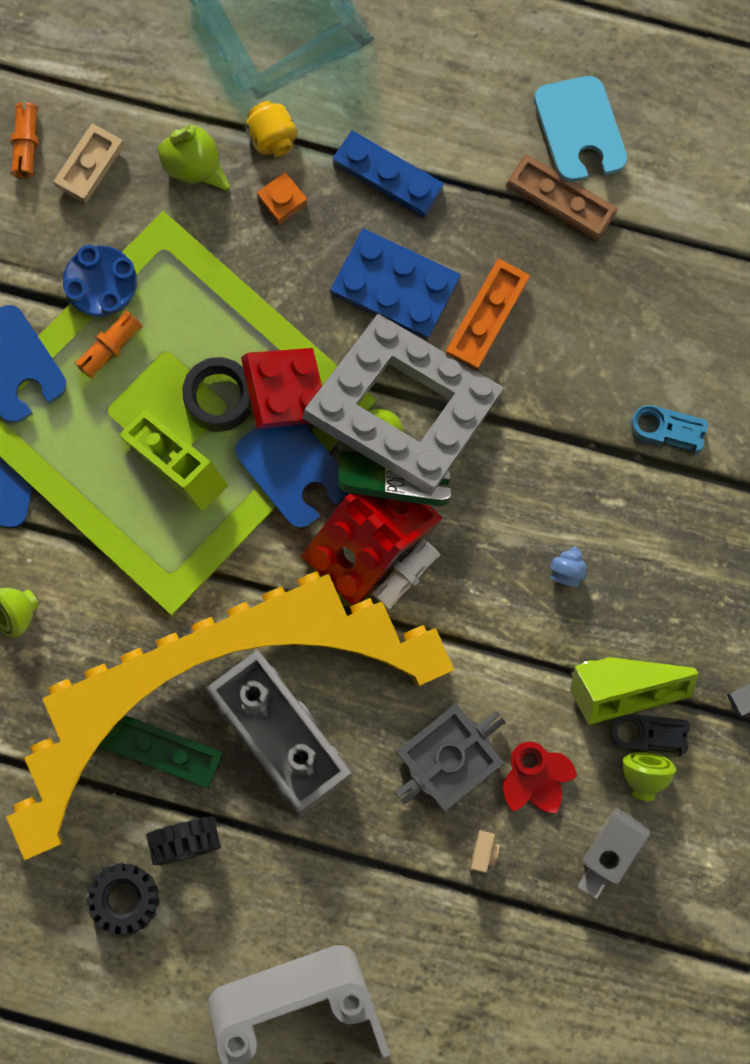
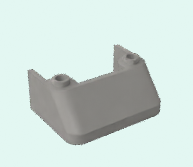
M335 945L216 988L209 997L208 1011L221 1063L245 1064L254 1057L257 1051L254 1025L329 999L334 1015L346 1024H356L370 1019L382 1057L390 1056L356 954L346 946Z

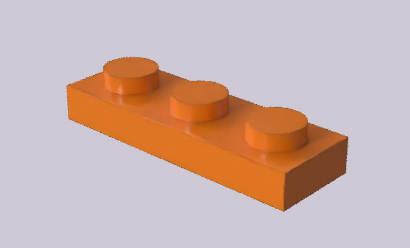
M498 258L445 353L478 372L525 289L530 275Z

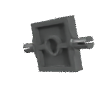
M455 703L396 751V754L408 767L412 779L398 791H395V795L399 799L411 789L408 794L400 799L406 805L407 802L423 791L431 796L445 813L504 765V761L492 748L489 736L503 724H506L505 720L501 717L489 726L500 716L495 710L494 713L478 725L467 718Z

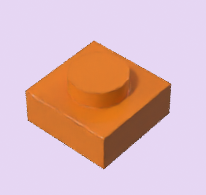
M286 172L257 192V198L278 224H281L308 204L306 196Z

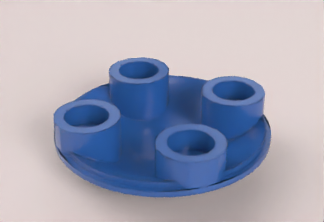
M84 245L81 247L78 253L68 262L63 275V288L69 302L80 312L95 317L110 316L124 309L132 300L137 286V276L132 261L121 251L104 245Z

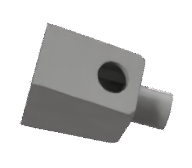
M614 807L583 858V864L588 869L577 886L597 899L608 880L617 885L650 835L649 828L622 810ZM605 851H613L617 854L612 864H604L600 860Z

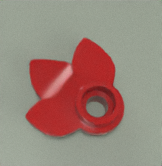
M527 741L519 744L511 754L510 763L512 770L503 781V792L507 805L512 811H516L530 800L534 806L542 811L552 814L557 813L562 801L561 783L571 781L577 777L573 763L562 753L547 752L539 743ZM526 754L533 755L537 761L536 766L533 768L525 767L522 762L523 756Z

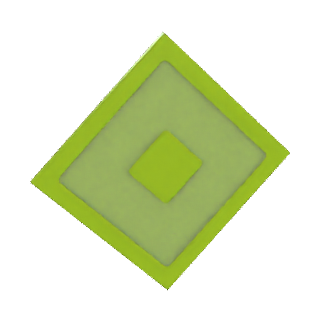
M162 211L122 251L132 261L137 276L136 291L130 303L118 313L105 317L86 315L70 303L38 335L64 375L67 389L60 398L48 404L42 394V387L38 382L26 381L20 385L18 398L28 405L33 415L19 423L6 422L0 415V457L162 608L173 616L276 508L239 462L235 453L237 442L257 427L253 409L241 425L229 431L213 432L201 428L191 419L183 402L182 386L187 373L195 364L207 358L224 357L234 360L242 366L241 357L249 352L313 348L323 386L338 365L166 212ZM125 310L129 311L132 314L131 317L135 316L143 328L138 330L120 349L122 353L117 358L113 356L94 375L92 380L89 379L86 373L83 374L74 362L97 341L95 337L100 332L105 333L123 315ZM213 374L205 378L199 384L196 392L197 402L200 407L212 415H225L231 412L238 405L241 397L237 382L224 374ZM367 392L358 406L368 411L377 403V400ZM144 409L210 460L229 486L203 512L182 496L119 436ZM306 424L328 452L339 443L338 439L313 424Z

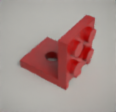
M350 493L344 497L301 557L318 571L322 577L329 574L335 590L353 606L362 602L403 551L435 529L443 517L430 505ZM344 547L354 553L356 563L350 562L345 557Z

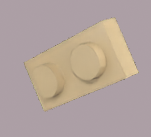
M92 123L54 179L55 187L86 204L124 147L123 140Z

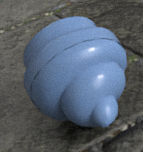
M576 546L572 547L569 551L562 552L559 557H555L551 561V579L572 587H579L581 580L586 579V563L582 559L581 551Z

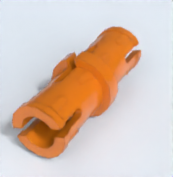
M23 102L15 105L14 133L10 135V143L13 146L10 174L22 179L23 172H26L27 179L34 176L35 148L39 146V138L36 135L39 108L37 105L26 102V109H23Z
M125 310L123 315L105 333L100 332L95 337L97 341L74 362L77 368L83 374L86 373L89 379L92 380L94 375L113 356L117 358L122 353L120 349L138 330L143 328L135 316L131 317L132 314L129 311Z

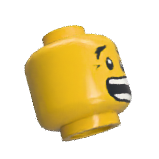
M264 101L254 106L247 114L248 119L245 123V131L256 150L261 155L273 154L275 157H281L290 152L293 148L292 143L297 138L298 128L285 106L279 103H272L271 101Z

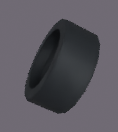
M224 357L207 358L195 364L187 373L182 386L183 402L191 419L201 428L213 432L229 431L241 425L250 415L252 404L244 370L236 361ZM213 374L230 376L237 382L240 388L241 397L238 405L225 415L209 414L197 402L196 392L199 384Z

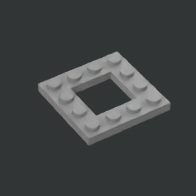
M378 313L305 408L302 418L432 495L497 402L504 387ZM388 364L450 400L421 442L358 406Z

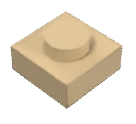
M479 830L470 871L485 874L488 866L495 867L500 847L499 844L493 843L495 834Z

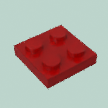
M313 348L249 352L241 357L257 429L311 424L304 420L302 416L305 408L322 387Z

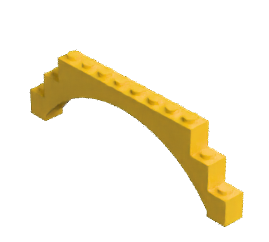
M318 571L297 579L299 587L285 593L281 586L261 595L263 603L250 608L248 602H244L226 610L228 614L226 619L214 623L213 618L209 617L191 625L193 633L180 639L175 632L156 640L155 643L158 648L143 654L141 648L120 656L122 662L120 665L107 669L106 664L103 663L83 672L86 677L83 681L72 685L70 680L66 679L48 687L50 695L43 697L42 700L60 742L54 744L50 737L30 746L33 754L24 757L42 801L36 803L34 796L12 805L14 813L6 817L24 861L63 843L60 829L68 802L81 773L97 747L118 721L136 704L172 678L201 663L234 652L269 646L303 645L327 647L371 658L411 676L415 686H420L454 671L437 629L434 628L426 631L425 626L421 625L403 633L406 641L400 642L383 601L373 604L371 598L351 606L352 614L347 616L329 574L320 577Z

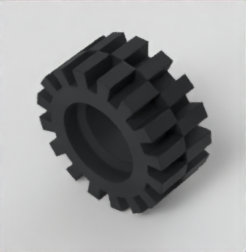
M214 817L180 822L146 834L153 866L178 862L221 849Z
M116 863L114 866L103 868L100 874L94 876V882L91 886L89 885L87 890L89 897L86 899V904L90 909L89 915L101 929L117 935L138 933L137 931L145 929L149 925L148 923L155 918L157 914L155 912L160 903V899H158L159 890L158 886L154 883V879L145 870L132 864ZM119 884L131 885L138 894L136 908L125 915L115 913L110 908L108 901L111 890Z

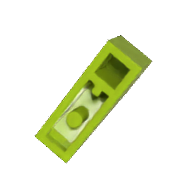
M146 409L119 434L168 483L202 512L229 486L210 460Z
M609 657L597 661L589 660L575 666L570 691L588 725L690 698L693 695L699 673L693 667Z

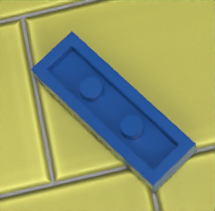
M351 130L333 157L334 165L424 218L444 188V183L353 130Z

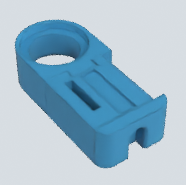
M653 405L640 407L631 420V431L640 441L662 446L663 442H665L666 445L689 451L693 449L695 450L693 455H698L703 448L704 436L708 429V422L705 419ZM649 414L657 419L659 427L655 432L646 433L640 429L638 419L642 415Z

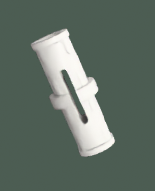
M422 539L401 563L398 561L393 566L395 570L372 592V595L379 602L383 601L384 606L390 610L411 586L415 587L420 582L418 578L441 554L429 542Z

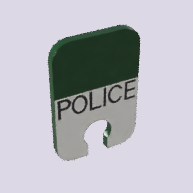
M343 452L339 455L337 485L345 492L432 506H445L449 504L451 488L439 486L430 495L361 453ZM449 471L439 485L449 486Z

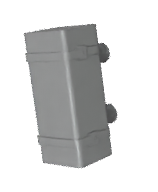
M259 650L253 652L205 689L208 696L217 706L218 713L226 723L232 726L277 786L275 789L284 801L289 802L299 817L305 815L352 779V772L340 758L337 749L330 745L317 728V722L301 701L298 702L281 680L280 674L274 667L270 666Z

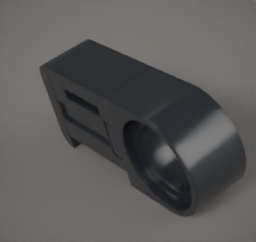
M627 714L618 717L614 721L610 729V737L612 742L623 750L646 752L647 747L648 750L676 753L679 750V756H682L688 750L687 734L689 733L690 724L684 719ZM629 721L638 727L639 736L635 742L626 743L619 738L617 730L622 722Z

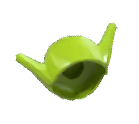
M187 124L180 130H174L169 137L158 145L157 151L162 168L172 178L185 184H195L203 181L225 191L229 190L230 185L219 163L220 154L216 142L204 129L194 124Z

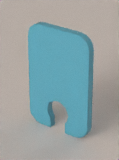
M585 76L546 84L537 89L534 103L557 173L563 180L576 182L588 178L586 167L580 162L578 156L585 149H593L600 153L602 157L601 168L604 175L617 173L625 167L627 153L604 86L599 79Z

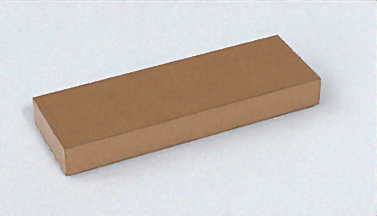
M528 154L524 155L506 183L507 188L596 241H599L618 211L617 207L575 182L563 180L555 170Z

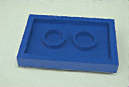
M362 228L330 289V295L374 316H377L379 313L412 334L429 341L460 280L461 274Z

